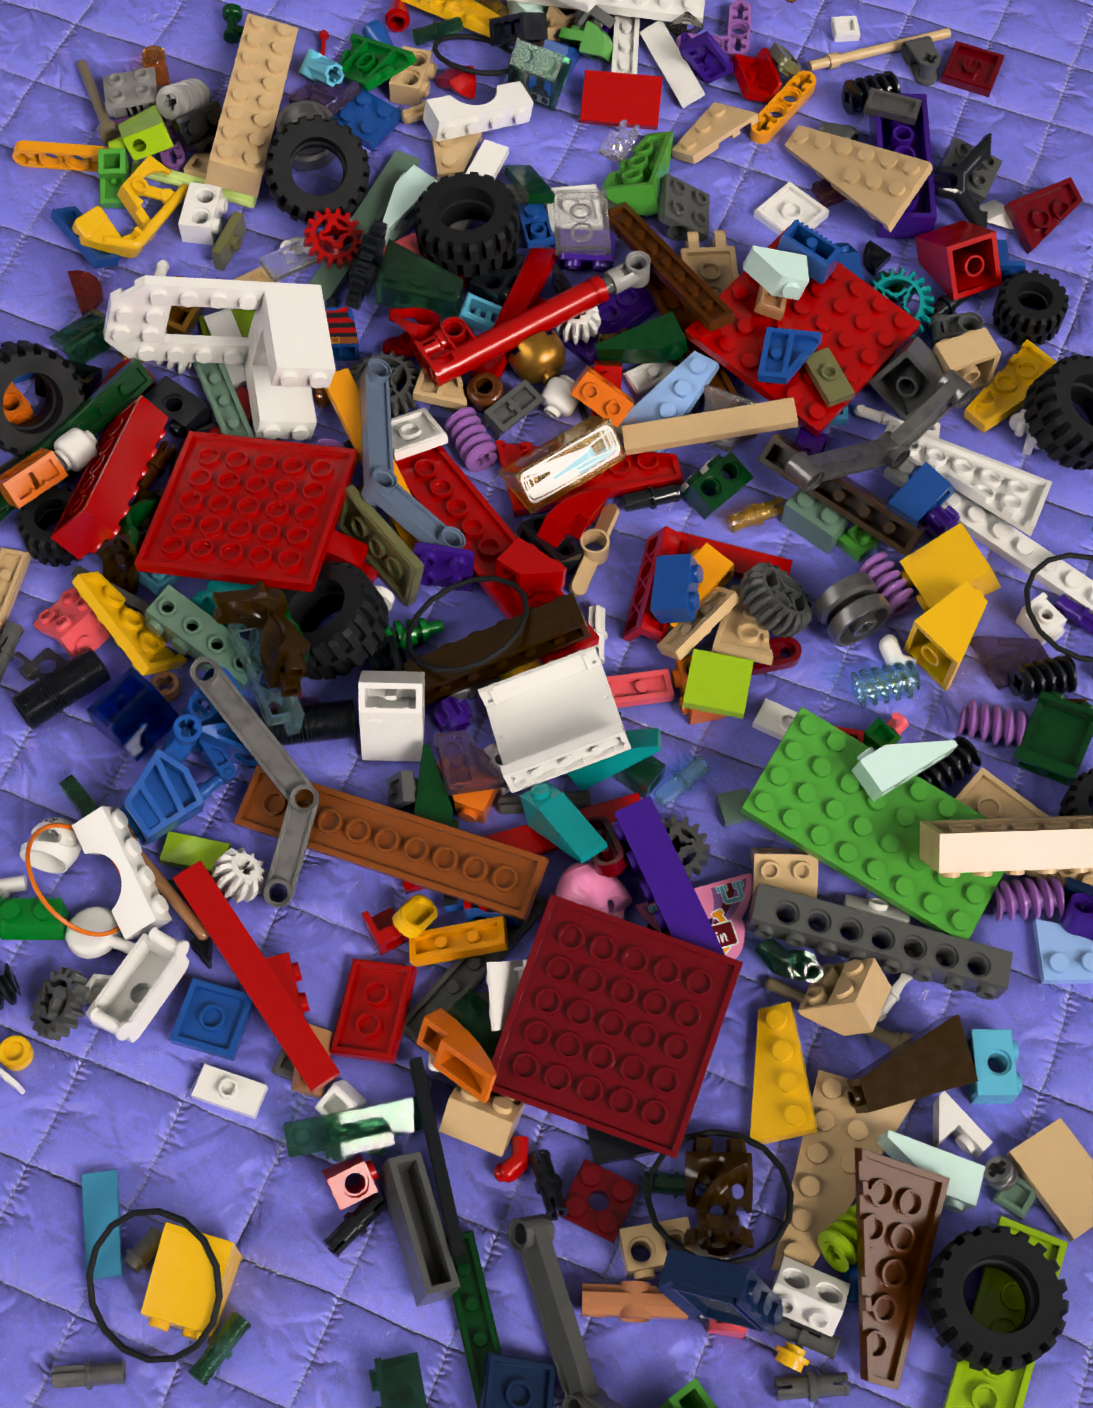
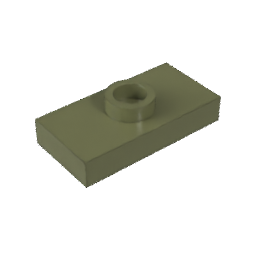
M237 211L232 213L211 249L215 269L224 271L233 254L239 251L242 238L246 233L243 213Z
M829 347L812 353L803 366L826 406L829 408L852 399L855 392Z

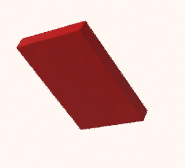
M585 70L580 123L658 130L663 77Z
M353 958L329 1051L332 1056L388 1064L396 1063L418 972L415 966Z

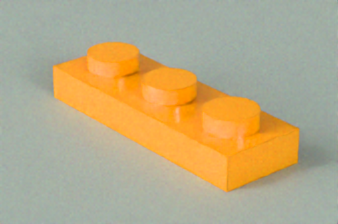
M504 916L424 930L417 938H409L410 963L415 967L508 950L507 923Z

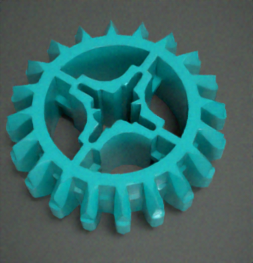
M890 268L888 277H885L883 272H879V282L872 278L869 280V284L892 302L896 304L901 302L902 309L912 317L914 316L907 306L912 301L911 297L916 293L920 300V306L914 318L921 323L930 324L931 319L925 314L934 313V307L929 306V304H932L935 300L934 296L928 295L931 292L930 285L922 287L925 283L924 277L914 281L916 278L915 271H911L908 277H906L905 268L899 270V275H895L894 269ZM904 286L908 289L904 288L901 292L893 293L887 288ZM921 324L919 326V329L917 330L919 333L924 332V328ZM914 334L910 337L911 340L915 338Z

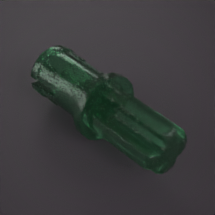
M460 17L438 23L435 20L433 24L412 29V35L416 46H419L445 35L462 32L464 26Z

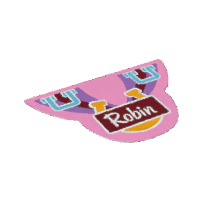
M751 873L694 888L708 919L712 918L711 926L725 955L733 959L739 956L744 944L745 929L742 916L748 908L752 894ZM655 902L637 904L636 908L641 916L653 928L662 933L654 917V912L658 911Z

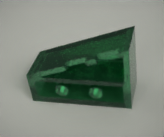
M388 239L375 284L376 303L395 308H425L438 313L441 318L458 317L463 299L464 279Z

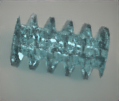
M907 660L904 664L896 662L892 667L888 664L882 665L881 669L872 667L869 672L866 669L859 670L857 674L852 671L851 684L854 696L860 707L865 708L867 698L870 699L873 706L878 704V696H881L885 704L889 703L890 694H893L896 701H900L902 691H904L908 699L913 698V689L917 691L920 689V677L914 661Z

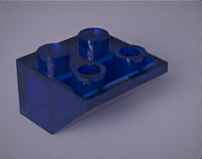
M132 667L86 709L93 726L137 762L171 730L175 720L179 717L178 713L156 687Z

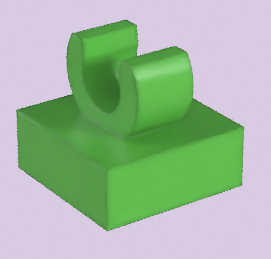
M855 524L838 538L837 546L859 563L878 546L879 539Z

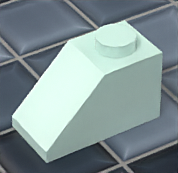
M753 245L743 263V269L772 296L799 300L809 283L806 255Z

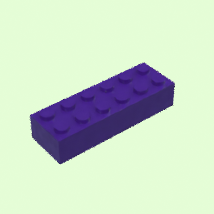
M896 93L922 100L915 126L869 114L872 146L929 161L932 164L926 94ZM933 170L891 233L884 228L882 223L876 220L878 238H915L916 235L934 230L937 211Z
M648 796L614 812L617 821L612 823L613 829L620 844H628L630 851L626 852V856L634 874L640 872L644 881L640 882V887L648 904L652 902L656 904L658 911L654 912V917L661 932L665 933L668 931L671 937L725 955L651 797Z

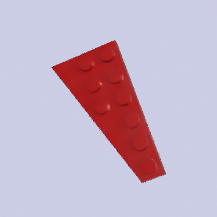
M495 440L496 452L514 517L552 510L567 498L594 489L609 488L612 490L609 498L645 491L649 486L654 489L672 485L673 483L677 485L683 484V475L676 454L644 452L626 455V453H622V450H620L615 458L542 501L532 503L521 483V475L569 445L550 444L548 447L531 446V442H521L520 445L505 444V440ZM571 446L546 462L586 447ZM592 447L594 453L599 452V451H595V448ZM550 471L534 477L535 484L549 476ZM529 479L528 481L531 487H533L534 483L532 479Z

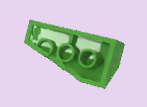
M673 131L647 134L634 147L633 156L630 159H623L619 163L620 169L617 172H610L601 189L602 195L617 205L626 202L638 215L653 216L659 213L660 179L666 173H669L674 138Z

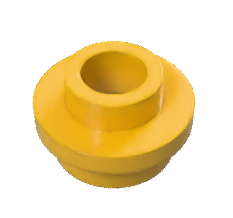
M787 1341L784 1347L776 1346L775 1350L778 1353L775 1360L799 1373H801L804 1365H809L810 1361L804 1358L806 1351Z

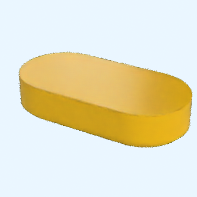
M416 894L397 910L392 920L394 926L401 934L414 939L437 918L438 912L430 899Z

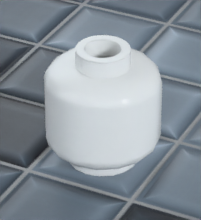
M560 375V377H553L549 380L541 394L545 399L542 403L545 407L543 411L548 416L558 419L559 416L569 417L572 415L579 403V400L571 395L570 388L575 382L574 379L566 375Z
M71 428L54 442V454L66 471L79 472L87 466L92 458L98 455L96 448L98 441L88 430L82 431L79 428Z

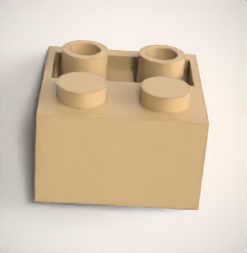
M875 958L854 959L838 964H825L817 968L798 1012L801 1016L843 1036L871 1033L874 1031L892 987Z
M457 1084L449 1096L439 1132L502 1157L513 1137L526 1104L491 1091L489 1100L486 1103H482Z

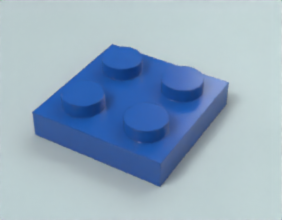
M361 89L333 118L338 119L339 125L344 126L347 124L352 128L351 133L354 136L358 135L360 137L362 146L372 151L402 121V111L370 92Z
M192 978L169 1040L172 1044L234 1061L254 1004L245 992Z

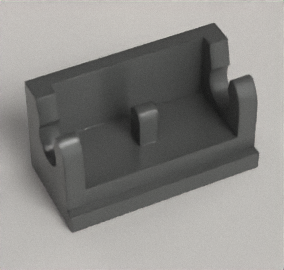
M525 379L484 411L481 424L486 429L491 427L495 432L493 438L498 440L506 431L531 411L538 408L545 399Z

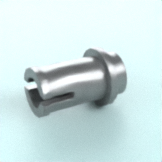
M151 1226L132 1250L127 1249L125 1251L127 1255L123 1261L138 1274L142 1269L147 1270V1263L157 1253L162 1233Z

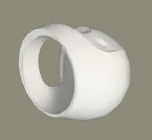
M60 817L47 818L38 823L32 829L31 834L47 824L64 823L73 825V823ZM51 828L40 833L32 844L30 854L31 866L38 870L55 874L67 871L77 860L82 850L75 832L65 828ZM28 842L23 843L20 848V857L24 862Z

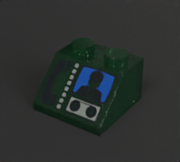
M517 38L508 63V83L521 81L534 103L555 111L573 60Z

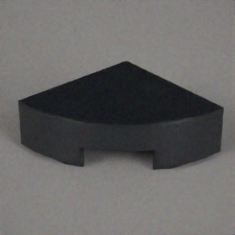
M869 240L865 246L863 263L866 270L874 276L890 261L891 254Z

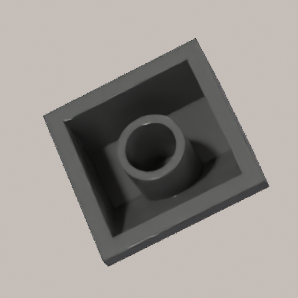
M917 335L898 351L868 383L906 421L937 392L936 386L943 377V373L937 356Z

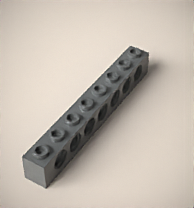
M761 883L758 884L752 896L745 930L753 932L759 938H776L785 941L787 945L801 948L805 946L816 949L822 955H838L849 958V961L875 958L884 972L908 974L917 981H933L944 984L945 988L953 991L966 990L976 993V996L986 1000L998 999L1008 989L1013 952ZM777 914L787 916L790 922L780 921ZM808 923H816L821 931H814ZM840 931L848 932L853 940L845 939ZM872 940L880 941L884 949L877 948ZM904 948L912 950L916 958L908 956ZM936 957L944 959L947 966L940 965ZM967 965L973 966L979 975L971 973Z

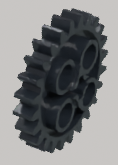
M374 219L369 232L365 233L349 271L350 280L347 287L349 291L346 296L345 306L359 310L364 297L369 296L384 258L383 250L386 243L384 239L388 224Z

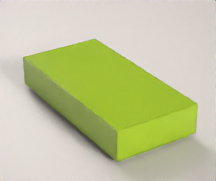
M169 831L159 861L164 865L187 869L201 860L209 872L213 871L214 863L218 857H221L231 846L230 843Z

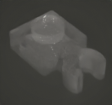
M622 120L619 124V132L611 130L601 144L599 155L618 163L626 159L635 146V139L639 135V125L636 124L633 129L628 130L626 129L627 120Z

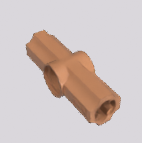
M622 1281L619 1285L582 1283L581 1316L619 1318L623 1322L633 1323L649 1322L650 1319H688V1315L660 1292L657 1286H651L649 1282Z

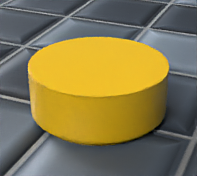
M13 1035L2 1041L0 1044V1062L6 1069L20 1071L31 1063L34 1050L25 1037Z

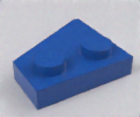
M767 327L758 370V382L787 385L821 344L822 332Z

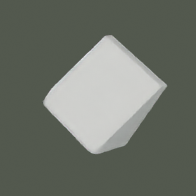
M340 1080L331 1085L315 1106V1109L337 1130H341L367 1101L346 1080Z

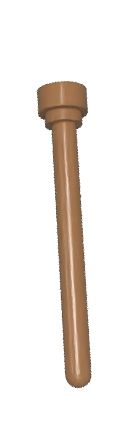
M128 825V828L133 838L137 840L136 835L134 834L131 827ZM142 850L143 860L146 866L154 873V883L159 892L199 940H206L209 934L196 914Z

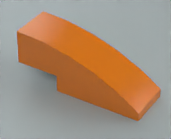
M442 1008L426 1015L423 1019L416 1044L435 1056L434 1068L482 1103H486L489 1100L497 1073L482 1046L465 1027Z

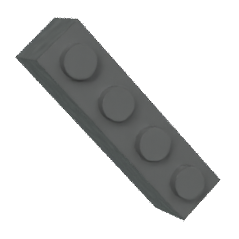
M421 1151L388 1158L379 1171V1176L416 1306L419 1307L450 1299L460 1287V1283Z

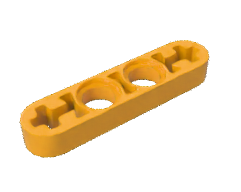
M799 71L758 114L759 122L750 126L749 137L753 142L758 144L768 143L810 98L816 86V76L812 72ZM792 96L796 101L788 102L784 100V97ZM779 112L782 114V117L774 118L770 113Z
M21 140L16 142L12 158L17 164L24 167L98 172V149L110 148L97 145ZM46 153L53 154L58 158L50 157ZM72 155L80 156L84 160L76 159Z

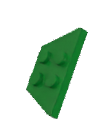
M353 33L349 38L352 46L350 50L343 51L339 65L343 66L342 71L345 75L343 83L371 91L414 64L417 58L412 51Z

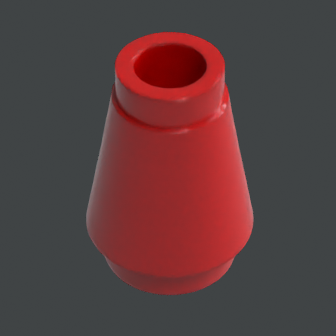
M392 0L385 15V22L390 30L402 32L409 26L410 16L407 3L400 0Z

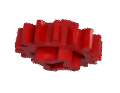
M325 208L324 215L318 211L315 212L314 219H308L306 224L308 228H305L303 236L306 237L303 246L311 247L308 256L316 255V264L325 261L327 269L331 267L332 263H335L336 267L341 269L343 261L348 266L351 265L362 241L360 238L363 235V230H356L359 223L358 220L351 222L349 220V212L344 216L340 215V208L336 209L335 214L331 213L329 208ZM321 225H324L323 230L319 231L318 234H315L316 230ZM348 243H351L349 249L343 252L344 246H347Z

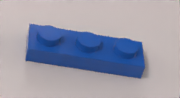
M76 206L52 210L51 219L95 269L118 265L120 255L103 252L80 244L79 235H76L72 230L74 221L83 215Z

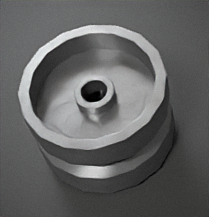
M315 101L293 102L284 107L278 114L276 130L277 132L283 131L284 125L288 122H298V117L305 115L307 119H313L314 114L322 115V119L330 120V117H333V115L326 106ZM308 148L296 155L292 167L305 171L320 169L328 165L335 155L323 148Z
M855 573L841 579L823 592L814 604L813 611L822 625L828 626V634L836 646H849L865 639L878 630L892 613L891 605L884 595L877 593V585L867 573Z

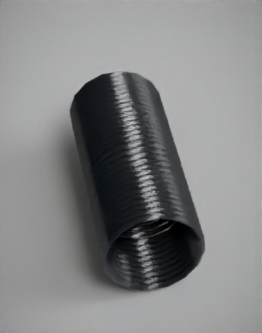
M88 647V649H85L82 653L80 652L75 658L70 659L64 665L62 664L56 670L54 669V671H51V673L30 685V687L28 686L22 692L11 697V700L28 726L35 730L38 726L40 727V724L42 725L45 721L60 713V711L70 707L74 702L79 701L82 697L90 694V692L95 691V689H98L108 680L110 681L111 676L93 649Z
M344 699V701L332 700V702L326 701L325 703L320 702L316 704L310 703V705L307 703V705L302 704L301 709L300 705H297V707L294 705L293 707H273V709L267 708L260 709L259 717L284 747L285 745H295V743L297 745L299 743L305 744L306 742L309 744L310 742L316 743L319 741L325 742L326 740L357 737L353 699Z

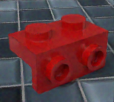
M763 47L755 58L735 53L730 60L734 63V75L744 99L769 103L782 87V81L768 48Z

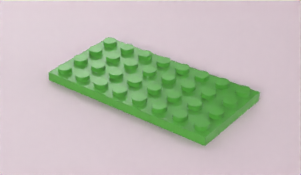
M801 707L739 812L933 930L969 940L1004 871H993V875L988 877L974 876L972 872L960 873V877L957 878L941 877L940 873L930 869V866L919 859L920 821L988 818L917 775L873 802L851 771L859 762L857 756L870 747Z

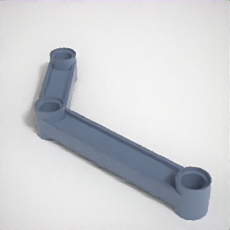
M371 358L357 379V386L360 389L364 481V486L361 490L362 498L369 505L383 509L418 541L462 549L466 543L464 534L455 527L446 526L397 483L393 464L389 377L392 370L390 365L383 359Z

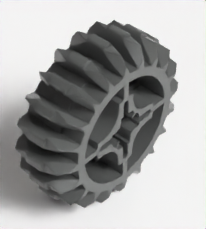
M381 350L380 354L375 356L370 351L368 359L360 356L359 364L352 363L350 373L357 385L358 377L371 358H380L386 361L392 370L389 377L391 417L395 418L398 417V414L408 413V409H415L416 400H413V391L420 373L417 368H414L412 360L406 361L404 354L396 357L394 351L389 355H385L383 350ZM404 383L405 386L400 392H398L397 390L400 389V385Z
M760 562L750 568L741 578L738 588L741 591L739 593L740 598L744 600L743 605L749 609V614L757 619V623L760 622L764 626L765 630L770 629L776 636L779 634L783 638L787 636L792 638L804 630L812 620V604L807 600L808 594L803 592L801 589L802 585H798L795 578L790 577L786 570L782 571L778 565L773 566L769 562Z

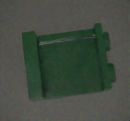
M1040 691L1038 702L1021 744L1017 746L1013 755L1012 765L1070 787L1077 777L1093 737V705L1082 701L1077 704L1066 700L1063 694L1056 691H1048V693Z

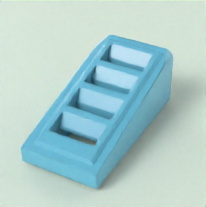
M468 292L458 317L462 318L470 329L485 332L493 328L495 323L490 321L491 316H497V320L502 306ZM480 313H485V317H480Z

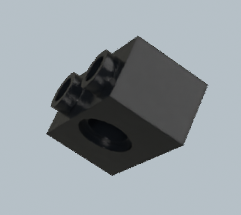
M164 376L144 396L169 417L165 427L176 438L186 439L189 431H195L199 427L212 422L209 405L167 376Z

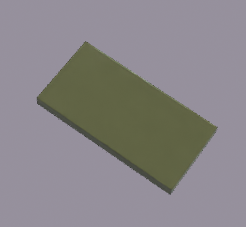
M354 485L348 486L338 518L337 528L341 533L367 544L369 550L365 560L369 565L378 571V575L406 606L415 603L425 565L373 506L364 501Z

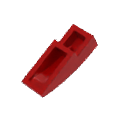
M609 488L594 489L567 498L546 515L537 536L555 548L561 544L568 534L579 540L602 512L612 490Z

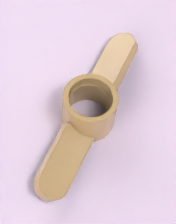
M616 504L606 505L602 509L595 528L585 531L581 536L580 550L583 554L569 583V591L576 597L586 593L597 566L603 564L609 556V536L620 513ZM597 543L604 548L599 551H591L585 546Z

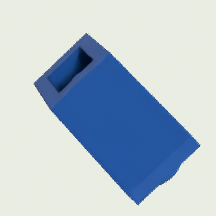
M528 203L518 205L522 248L529 249L555 244L544 204Z

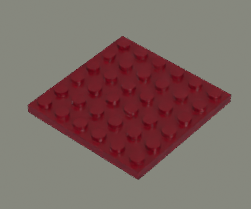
M550 894L491 1062L497 1073L492 1091L677 1159L743 962Z

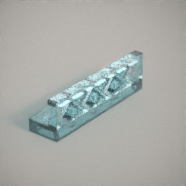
M229 624V634L266 726L283 724L287 735L300 733L305 714L298 697H281L279 687L270 688L267 683L269 689H266L259 683L261 678L264 677L260 657V639L263 630L260 628H248L244 624ZM250 631L249 641L242 638L239 632ZM252 653L255 654L259 665L250 661L249 657ZM272 701H274L279 714L272 715L269 708Z

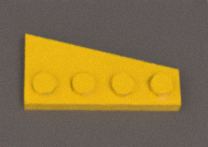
M400 0L489 38V19L502 17L475 0Z
M1027 339L1022 344L1020 351L1017 354L1014 353L1008 360L1005 368L997 372L990 385L984 387L966 407L964 418L982 433H985L1022 408L1029 386L1057 362Z
M98 571L78 574L74 578L72 584L78 590L80 597L87 602L97 615L99 622L106 627L114 638L115 643L122 648L131 660L133 667L142 676L180 668L187 661L181 653L175 655L166 646L169 641L162 634L157 636L144 624L145 617L139 611L128 608L124 604L126 598Z
M785 1002L758 1009L750 1138L764 1145L817 1133L818 1129L793 1005L791 1002Z

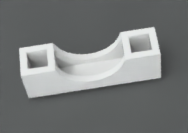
M521 81L497 85L494 99L483 105L465 104L456 100L451 95L427 99L423 121L434 140L438 142L528 123L534 102Z
M101 806L72 825L85 854L106 855L119 869L122 881L121 894L112 909V913L125 940L139 939L143 933L149 935L153 927L159 929L172 921L168 912V903L160 895L154 883V873L146 866L141 855V846L133 838L128 828V819L119 808Z

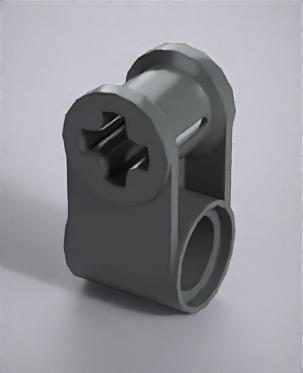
M925 36L903 42L901 48L902 57L912 72L915 81L924 86L933 85L938 78L936 70L940 65L941 56L937 52L931 37Z
M974 312L951 315L940 314L931 317L930 324H926L927 330L931 332V348L933 350L935 343L944 338L951 339L969 330L981 329L983 327V319Z

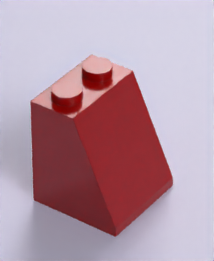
M962 220L915 236L918 262L953 301L1002 285L996 231Z

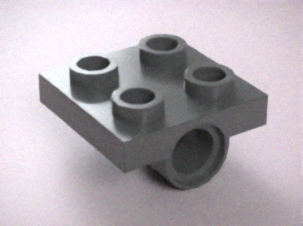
M955 137L941 166L956 167L975 146ZM991 155L990 158L982 162L981 170H974L967 178V191L973 200L979 201L981 205L988 195L1002 160ZM936 176V182L951 188L949 178Z
M666 173L660 179L658 221L667 225V236L672 240H686L687 232L698 231L699 241L703 242L708 238L710 195Z

